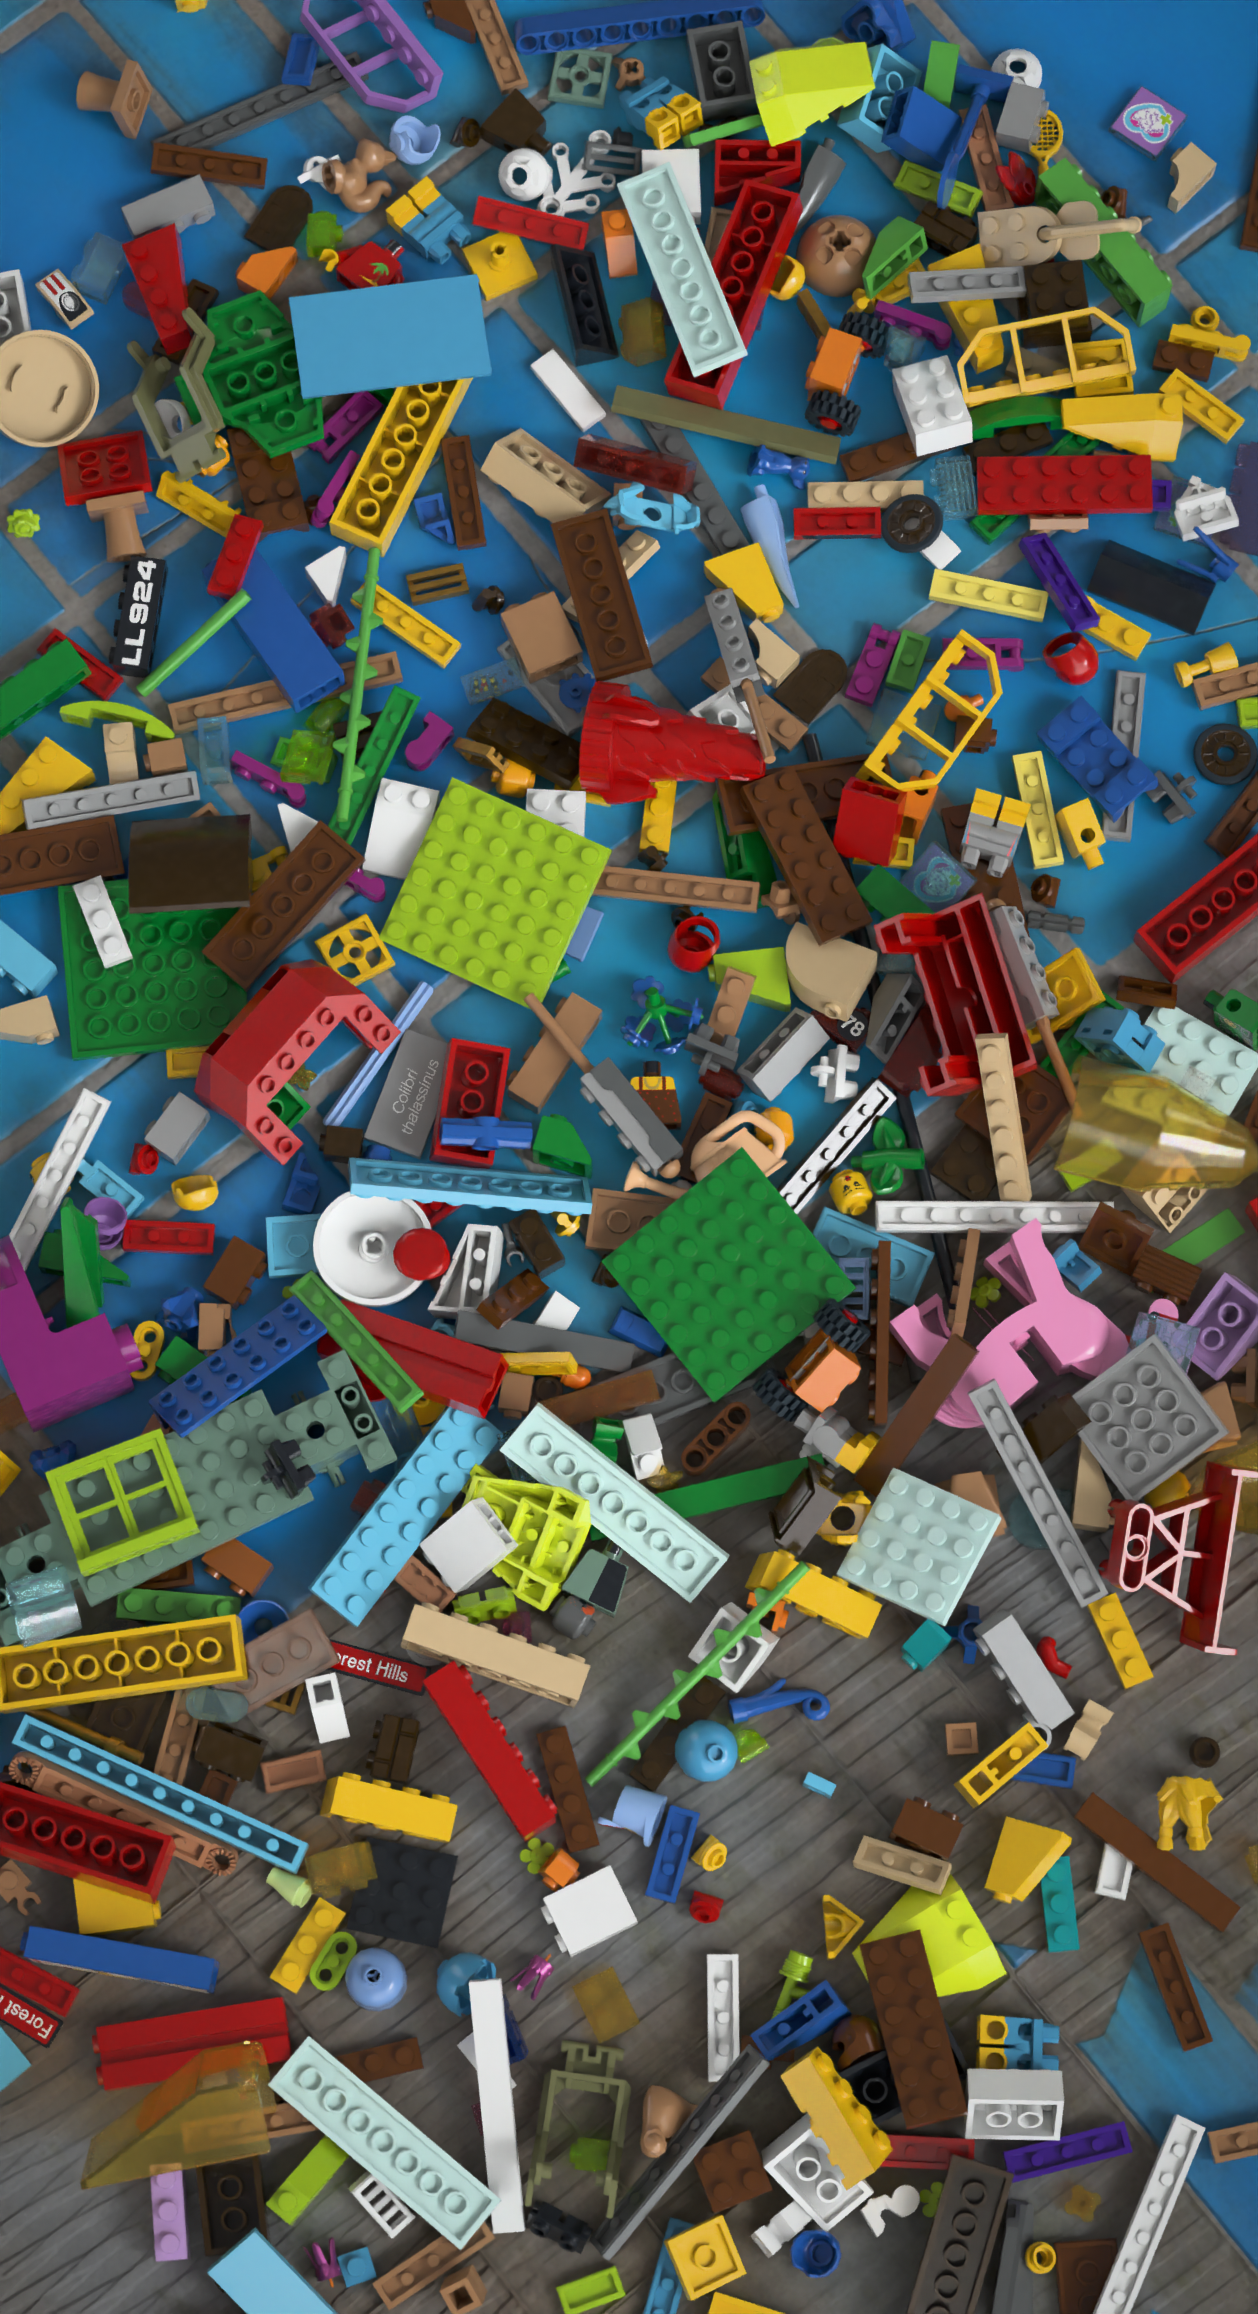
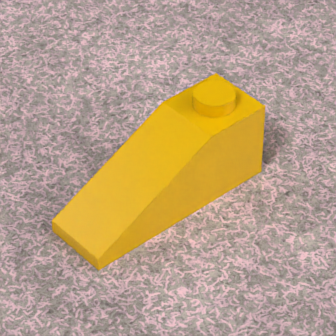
M1028 1722L953 1785L972 1808H975L1049 1745Z

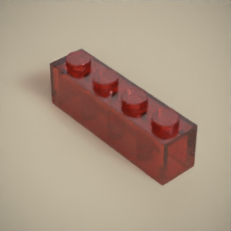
M587 434L578 439L573 466L683 495L692 491L698 462Z
M927 1003L924 1004L878 1076L879 1080L905 1097H908L913 1090L919 1092L922 1088L920 1083L921 1075L918 1068L921 1066H936L938 1059L942 1057V1053L939 1052L942 1046L939 1035L934 1030L933 1016Z

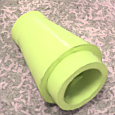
M274 1867L266 1879V1883L271 1885L292 1906L298 1905L303 1907L309 1901L314 1891V1886L310 1884L309 1879L283 1871L278 1867Z

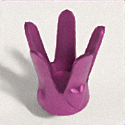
M535 1954L533 1959L530 1960V1964L509 1981L515 1980L528 1970L516 1986L517 1990L520 1991L539 1975L531 1994V1999L534 2001L545 1979L554 1971V1968L547 1962L551 1955L549 1954L544 1960Z
M331 2237L329 2239L330 2263L326 2261L317 2242L312 2243L317 2265L308 2250L303 2247L316 2269L318 2282L329 2279L331 2287H334L332 2278L342 2274L336 2260L334 2238Z

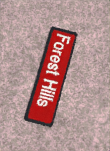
M329 1639L341 1661L326 1670L418 1696L424 1695L425 1687L423 1680L430 1675L431 1668L429 1666H423L418 1663Z
M0 1984V2021L45 2048H49L61 2029L63 2021Z

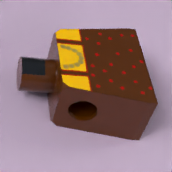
M644 1062L643 1077H632L630 1084L668 1130H681V1114L674 1078L671 1076L661 1077V1062Z

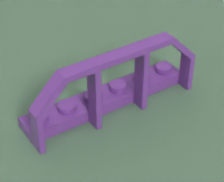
M303 0L300 21L365 104L406 113L436 98L443 71L387 0H354L357 1L363 11L324 30L308 12L310 0ZM367 21L373 22L381 32L383 39L390 43L393 48L352 68L330 39ZM399 58L403 64L409 67L416 81L423 85L426 90L404 100L370 91L360 77Z

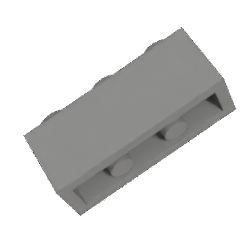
M200 174L121 207L123 219L133 240L174 223L180 234L186 227L206 223L211 217L215 216L213 201Z
M795 1007L736 1071L754 1094L771 1102L802 1071L809 1060L820 1052L830 1037L813 1015Z

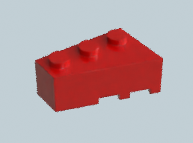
M715 139L714 207L736 201L746 179L777 188L800 182L801 141L790 140L771 146L769 140Z

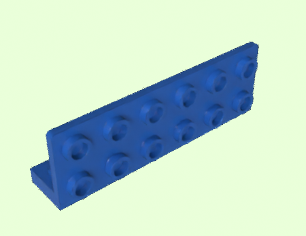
M293 1295L148 1402L164 1429L171 1427L180 1438H183L326 1334L327 1328Z

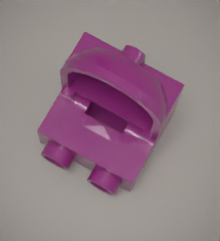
M7 1235L0 1238V1355L33 1432L42 1430L134 1391L130 1373L144 1368L128 1324L125 1323L111 1329L107 1317L103 1313L60 1332L54 1333L50 1331V1324L54 1320L52 1317L44 1319L10 1236Z

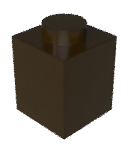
M327 1125L326 1134H321L319 1141V1151L323 1152L325 1161L349 1164V1157L362 1158L363 1129Z

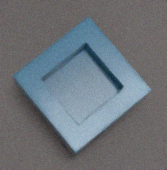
M368 2246L337 2257L347 2288L377 2277Z

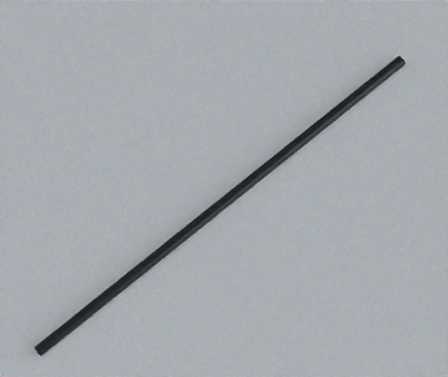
M810 733L803 736L809 763L823 761L817 734ZM837 819L824 821L826 831L832 843ZM838 853L855 885L849 858ZM866 927L852 932L855 944L872 950ZM876 970L867 986L871 1007L873 996L881 984L878 970ZM896 1047L886 1065L894 1096L897 1098L896 1104L907 1147L923 1148L898 1048ZM925 1157L924 1169H913L921 1201H937ZM930 1233L949 1309L955 1310V1304L950 1303L953 1285L958 1286V1281L954 1280L955 1269L946 1234Z

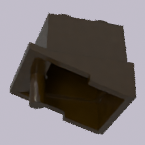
M1082 260L1023 266L1027 291L1025 297H1017L1018 321L1089 308ZM1090 315L1069 319L1068 325L1072 344L1090 342L1093 331ZM1061 321L1019 329L1021 346L1024 349L1065 345Z

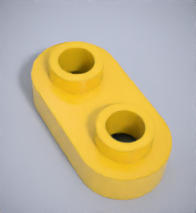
M154 1321L142 1322L134 1332L133 1338L140 1352V1358L142 1362L147 1363L146 1370H137L130 1373L131 1378L136 1381L151 1379L157 1370L155 1363L161 1356L165 1343V1333L163 1328ZM149 1333L156 1335L155 1340L151 1343L145 1341V1337Z

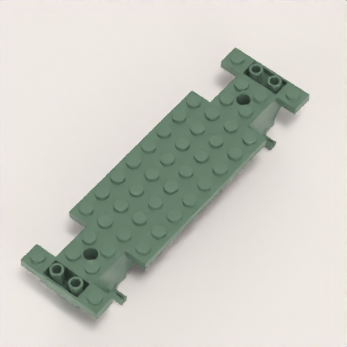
M345 1349L317 1362L330 1390L309 1400H306L303 1391H298L297 1393L302 1403H300L296 1393L291 1395V1398L296 1406L274 1416L262 1389L227 1405L183 1438H180L175 1431L164 1435L200 1532L84 1577L80 1572L76 1555L52 1491L49 1490L39 1495L51 1523L32 1533L28 1524L23 1523L21 1525L26 1535H24L19 1525L15 1530L20 1538L0 1547V1636L5 1647L12 1646L35 1635L25 1612H32L42 1606H52L58 1621H62L64 1619L59 1609H61L65 1618L70 1617L63 1599L69 1593L79 1588H82L89 1605L93 1607L315 1500L308 1486L305 1487L298 1497L291 1500L284 1487L277 1491L272 1482L266 1485L262 1484L260 1478L266 1474L262 1463L268 1460L264 1452L270 1447V1443L277 1439L281 1443L295 1439L301 1450V1455L291 1460L295 1468L298 1469L308 1464L315 1475L328 1472L335 1488L340 1487L336 1475L342 1485L347 1483L339 1467L345 1460L358 1455L359 1451L370 1473L398 1460ZM314 1425H320L325 1429L323 1436L318 1439H312L308 1436V1430ZM153 1450L114 1464L126 1495L164 1480ZM104 1468L66 1482L77 1514L115 1499ZM167 1487L128 1501L139 1532L178 1518ZM118 1506L79 1520L91 1551L129 1537ZM37 1558L44 1559L45 1568L40 1573L30 1572V1564L33 1560Z

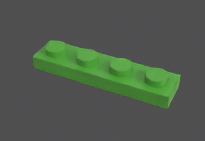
M130 1588L117 1595L115 1619L170 1624L234 1614L238 1616L241 1597Z

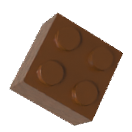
M915 1796L913 1800L907 1798L888 1838L921 1854L947 1862L964 1824L958 1822L960 1817L946 1810H943L940 1814L930 1809L931 1803Z
M750 2130L702 2148L692 2159L713 2214L773 2190Z

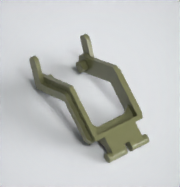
M189 307L182 311V316L195 333L179 370L202 417L200 423L174 438L169 436L154 403L171 368L170 362L166 357L160 358L157 354L149 357L136 341H131L127 344L128 352L144 369L132 395L133 403L158 455L162 460L173 458L178 469L175 477L180 483L200 473L202 468L207 469L226 458L225 451L222 448L217 449L215 445L216 432L225 428L223 418L202 376L215 346V335Z
M562 2040L561 2052L568 2053L565 2071L552 2069L544 2075L525 2206L531 2207L534 2185H540L541 2178L551 2179L553 2163L545 2162L554 2096L564 2088L608 2094L616 2104L607 2171L597 2170L595 2186L604 2187L603 2195L609 2196L607 2218L613 2219L631 2095V2087L626 2080L613 2078L616 2060L623 2061L624 2049L597 2045L596 2057L588 2056L590 2044Z

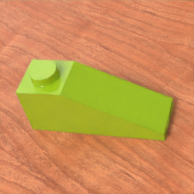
M325 2135L284 2181L266 2205L292 2226L350 2155Z

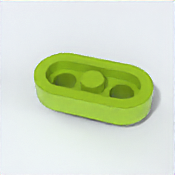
M347 1932L334 1933L324 1945L310 1969V1980L317 1989L321 1991L333 1990L342 1980L349 1962L358 1951L357 1942L351 1934ZM342 1942L348 1945L347 1952L339 1954L336 1950L337 1945ZM326 1969L330 1970L332 1973L331 1979L328 1981L321 1980V1972Z

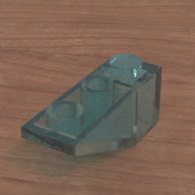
M891 325L888 329L884 365L892 372V369L918 363L925 350L927 338L903 325Z

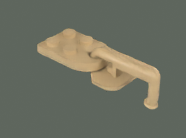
M1089 201L1065 203L1057 215L1041 206L977 212L980 247L985 268L1043 264L1050 261L1058 251L1070 261L1091 259L1096 256L1100 248L1099 234L1117 232L1135 234L1142 228V221L1135 216L1098 221L1097 209Z

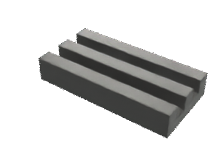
M585 140L582 169L637 176L640 171L642 148ZM593 147L635 153V159L591 153ZM590 159L632 164L634 168L633 170L590 165Z

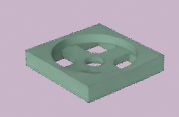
M586 49L556 52L548 91V101L604 109L613 53ZM578 57L577 64L572 68L560 67L565 61ZM589 58L601 66L603 73L590 70L588 67ZM583 72L586 77L584 80L579 81L575 78V74ZM557 79L570 80L573 84L571 94L561 92L556 83ZM589 83L601 85V89L596 95L592 97L583 96L584 86Z

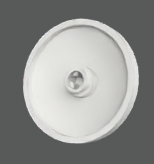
M350 1191L336 1198L325 1209L317 1223L313 1239V1256L317 1270L325 1284L344 1300L365 1307H382L397 1303L411 1295L424 1280L416 1281L406 1277L398 1270L393 1257L395 1244L404 1233L412 1229H431L430 1223L422 1209L412 1199L392 1201L386 1197L376 1196L360 1198L350 1194Z

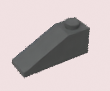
M887 973L873 996L866 1046L885 1064L890 1060L924 1000V988L912 974Z

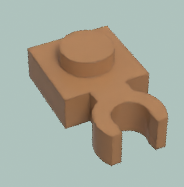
M10 1859L0 1868V1895L7 1903L16 1898L19 1911L28 1916L30 1913L25 1908V1902L28 1899H34L38 1905H41L42 1900L36 1893L26 1890L32 1884L31 1880Z

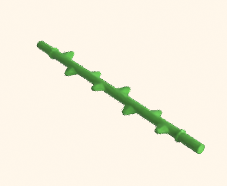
M378 548L369 549L367 570L364 575V588L352 594V599L362 604L359 635L346 640L345 644L347 648L356 653L352 688L340 694V700L350 705L346 737L333 742V748L344 755L340 788L337 791L339 798L336 820L339 822L348 821L350 798L353 794L352 783L365 778V771L355 765L358 732L371 725V719L361 714L364 683L378 674V670L367 663L371 630L383 624V618L373 613L376 584L379 581L380 549Z
M801 1561L781 1582H777V1586L772 1591L761 1588L755 1589L754 1594L757 1606L731 1632L716 1628L713 1633L717 1646L690 1673L676 1669L673 1672L676 1687L650 1713L636 1709L632 1712L635 1728L609 1754H605V1758L585 1777V1780L593 1787L613 1766L618 1765L617 1762L623 1756L638 1760L641 1757L638 1741L663 1716L678 1720L681 1715L677 1702L704 1675L720 1678L723 1674L719 1660L744 1635L755 1638L762 1636L759 1620L785 1594L790 1593L789 1590L810 1568Z

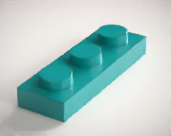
M1061 1856L1040 1880L1048 1953L1080 1950L1070 1857Z

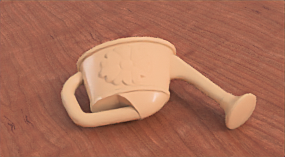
M741 1110L697 1142L691 1154L690 1169L694 1172L697 1182H699L743 1147L765 1176L768 1177L787 1163L785 1159H781L786 1147L782 1130L775 1123L754 1111ZM749 1122L767 1132L772 1137L774 1146L771 1151L750 1134L746 1127H743L724 1142L717 1141L740 1124ZM636 1161L632 1163L623 1187L624 1192L638 1187L647 1188L675 1200L689 1190L648 1177V1175L641 1171Z

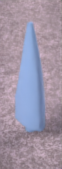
M758 485L754 488L757 499L747 503L740 510L753 543L759 542L774 581L795 608H799L788 564L784 523L776 499L768 495L765 485Z

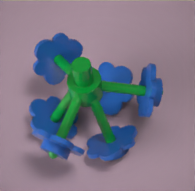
M647 976L645 979H636L632 984L634 991L631 993V998L633 1001H637L639 1007L646 1009L643 1016L638 1018L628 1016L625 1019L626 1026H622L620 1029L624 1034L623 1039L629 1046L632 1045L638 1048L641 1045L648 1048V1042L652 1041L653 1035L656 1032L655 1025L650 1023L649 1020L651 1018L656 1019L660 1024L665 1041L658 1043L653 1048L654 1052L660 1051L664 1055L674 1054L680 1050L682 1043L686 1042V1037L671 1039L667 1027H671L674 1032H681L684 1025L689 1024V1031H691L693 1024L699 1025L700 1020L704 1018L702 1014L703 1008L697 1007L699 998H696L694 1008L691 1003L683 1002L681 999H676L673 1004L667 1005L665 998L660 995L664 991V985L660 981H655L653 976Z

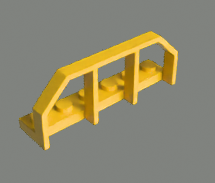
M1090 307L980 329L958 361L957 369L962 396L967 408L1009 398L1031 396L1135 375L1136 365L1129 329L1098 308ZM1094 315L1123 335L1127 359L1126 357L1109 360L1110 365L1098 367V363H1089L1082 365L1081 371H1077L1068 320ZM1061 321L1070 371L1069 368L1053 371V376L1041 378V374L1025 377L1016 330ZM1010 331L1019 383L1013 384L1012 379L996 382V387L984 389V385L967 388L963 366L982 338Z
M961 629L855 777L867 780L872 776L884 786L905 792L935 788L1003 693L995 653ZM964 645L983 657L987 663L993 696L982 712L944 685V682L950 675L946 671L951 663L956 666L966 653L962 649ZM932 689L975 720L953 752H950L914 725L918 720L914 716L919 708L924 711L934 698L930 694ZM903 730L946 761L935 778L898 783L881 771L885 766L881 760L886 753L892 756L902 742L898 737Z

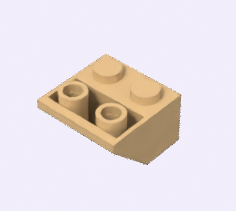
M1157 1143L1120 1185L1131 1202L1168 1233L1173 1231L1208 1190L1183 1155L1161 1143Z

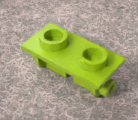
M505 1585L484 1590L486 1600L480 1601L479 1592L458 1596L457 1600H452L455 1613L468 1617V1623L474 1625L483 1621L505 1619L510 1615L518 1614L512 1587L506 1588Z

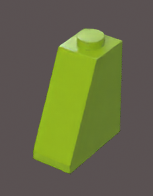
M784 947L713 955V964H708L709 982H715L716 991L719 992L728 966L757 976L748 1001L782 1012H790L791 999Z

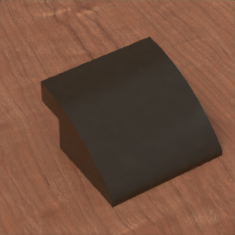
M250 814L132 821L129 844V914L250 907L254 881Z

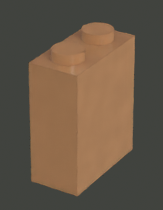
M554 591L548 594L546 592L538 593L531 598V601L522 605L519 603L510 605L501 613L502 627L529 684L583 662V651Z

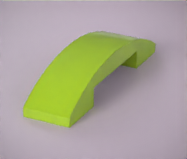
M84 701L68 704L60 709L62 721L91 728L94 718L115 723L132 722L133 727L145 729L147 742L154 743L176 739L175 733L159 719L125 704L108 701Z

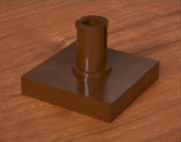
M1100 1202L1078 1248L1131 1276L1155 1229L1136 1220L1134 1213L1129 1210L1119 1211Z

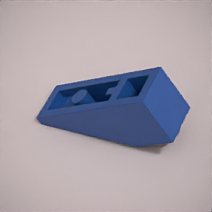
M825 1980L750 2036L766 2060L770 2061L827 2033L842 2019L852 2015V2013L835 1988Z

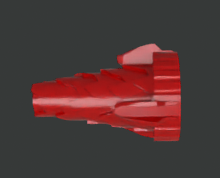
M598 681L593 686L583 721L579 776L582 789H585L586 792L599 793L607 804L617 805L643 801L648 798L657 799L658 790L650 782L697 780L713 783L715 778L754 781L764 778L766 763L764 762L756 734L739 732V729L733 726L707 723L706 718L682 715L674 709L658 707L648 700L631 696L630 687L625 684Z

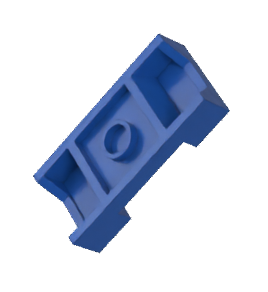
M1082 696L1078 697L1036 733L1039 742L1113 823L1120 818L1125 808L1143 792L1154 790L1159 786L1157 777L1139 758H1136Z

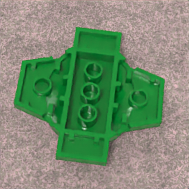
M261 290L208 309L207 323L208 328L215 335V346L202 376L223 418L224 425L243 429L270 459L324 439L323 397L303 399L300 394L301 384L293 325L284 318V314ZM182 375L174 377L175 385L194 426L201 422L200 412Z

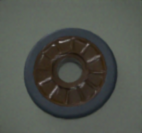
M910 494L895 500L886 509L881 521V533L885 542L894 550L902 553H915L928 548L936 541L943 527V515L940 507L934 500L921 494ZM918 518L919 524L916 528L912 530L905 528V523L908 519Z
M1224 723L1213 725L1200 734L1194 745L1193 757L1198 771L1206 779L1220 785H1233L1245 780L1253 772L1257 763L1258 753L1256 744L1248 732L1236 725ZM1224 747L1232 750L1234 757L1230 761H1223L1218 757L1217 751Z

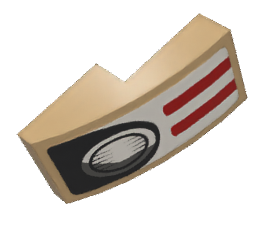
M56 269L35 284L38 292L54 308L57 316L71 330L94 314L85 299L59 269Z

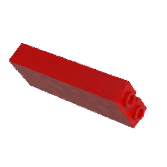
M341 1299L344 1306L423 1391V1398L482 1419L486 1418L509 1367L502 1354ZM328 1333L321 1336L318 1340L317 1354L322 1360L343 1350ZM349 1357L356 1374L368 1378Z
M283 1997L96 2027L97 2035H92L94 2054H100L102 2064L96 2067L98 2085H104V2090L107 2092L286 2063L292 2056L285 1999Z

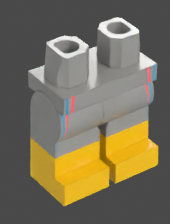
M976 788L959 851L962 853L960 865L964 868L975 870L978 859L990 861L987 873L991 876L1002 878L1007 867L1011 866L1031 804L1005 797L997 827L993 825L1002 795Z
M809 1405L807 1409L801 1412L794 1423L795 1427L807 1434L803 1441L809 1446L814 1443L821 1452L852 1473L858 1471L882 1437L873 1431L864 1436L852 1428L845 1417L836 1415L837 1410L833 1407H828L821 1413Z

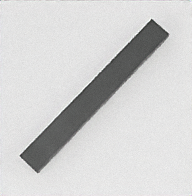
M357 51L344 56L352 68L362 63ZM330 62L314 69L310 86L282 83L152 140L151 146L154 149V142L208 150L352 86L335 64ZM367 73L360 78L362 81L369 79V75Z
M750 2044L746 2046L667 2143L665 2153L653 2160L614 2208L613 2219L606 2218L591 2236L589 2241L604 2258L609 2261L770 2065L756 2048Z

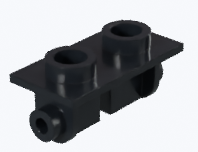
M536 2201L525 2226L530 2228L531 2232L539 2237H548L558 2242L559 2246L569 2252L576 2251L581 2254L593 2230L587 2227L589 2223L568 2214L565 2222L562 2223L559 2221L562 2210L545 2201L542 2203Z

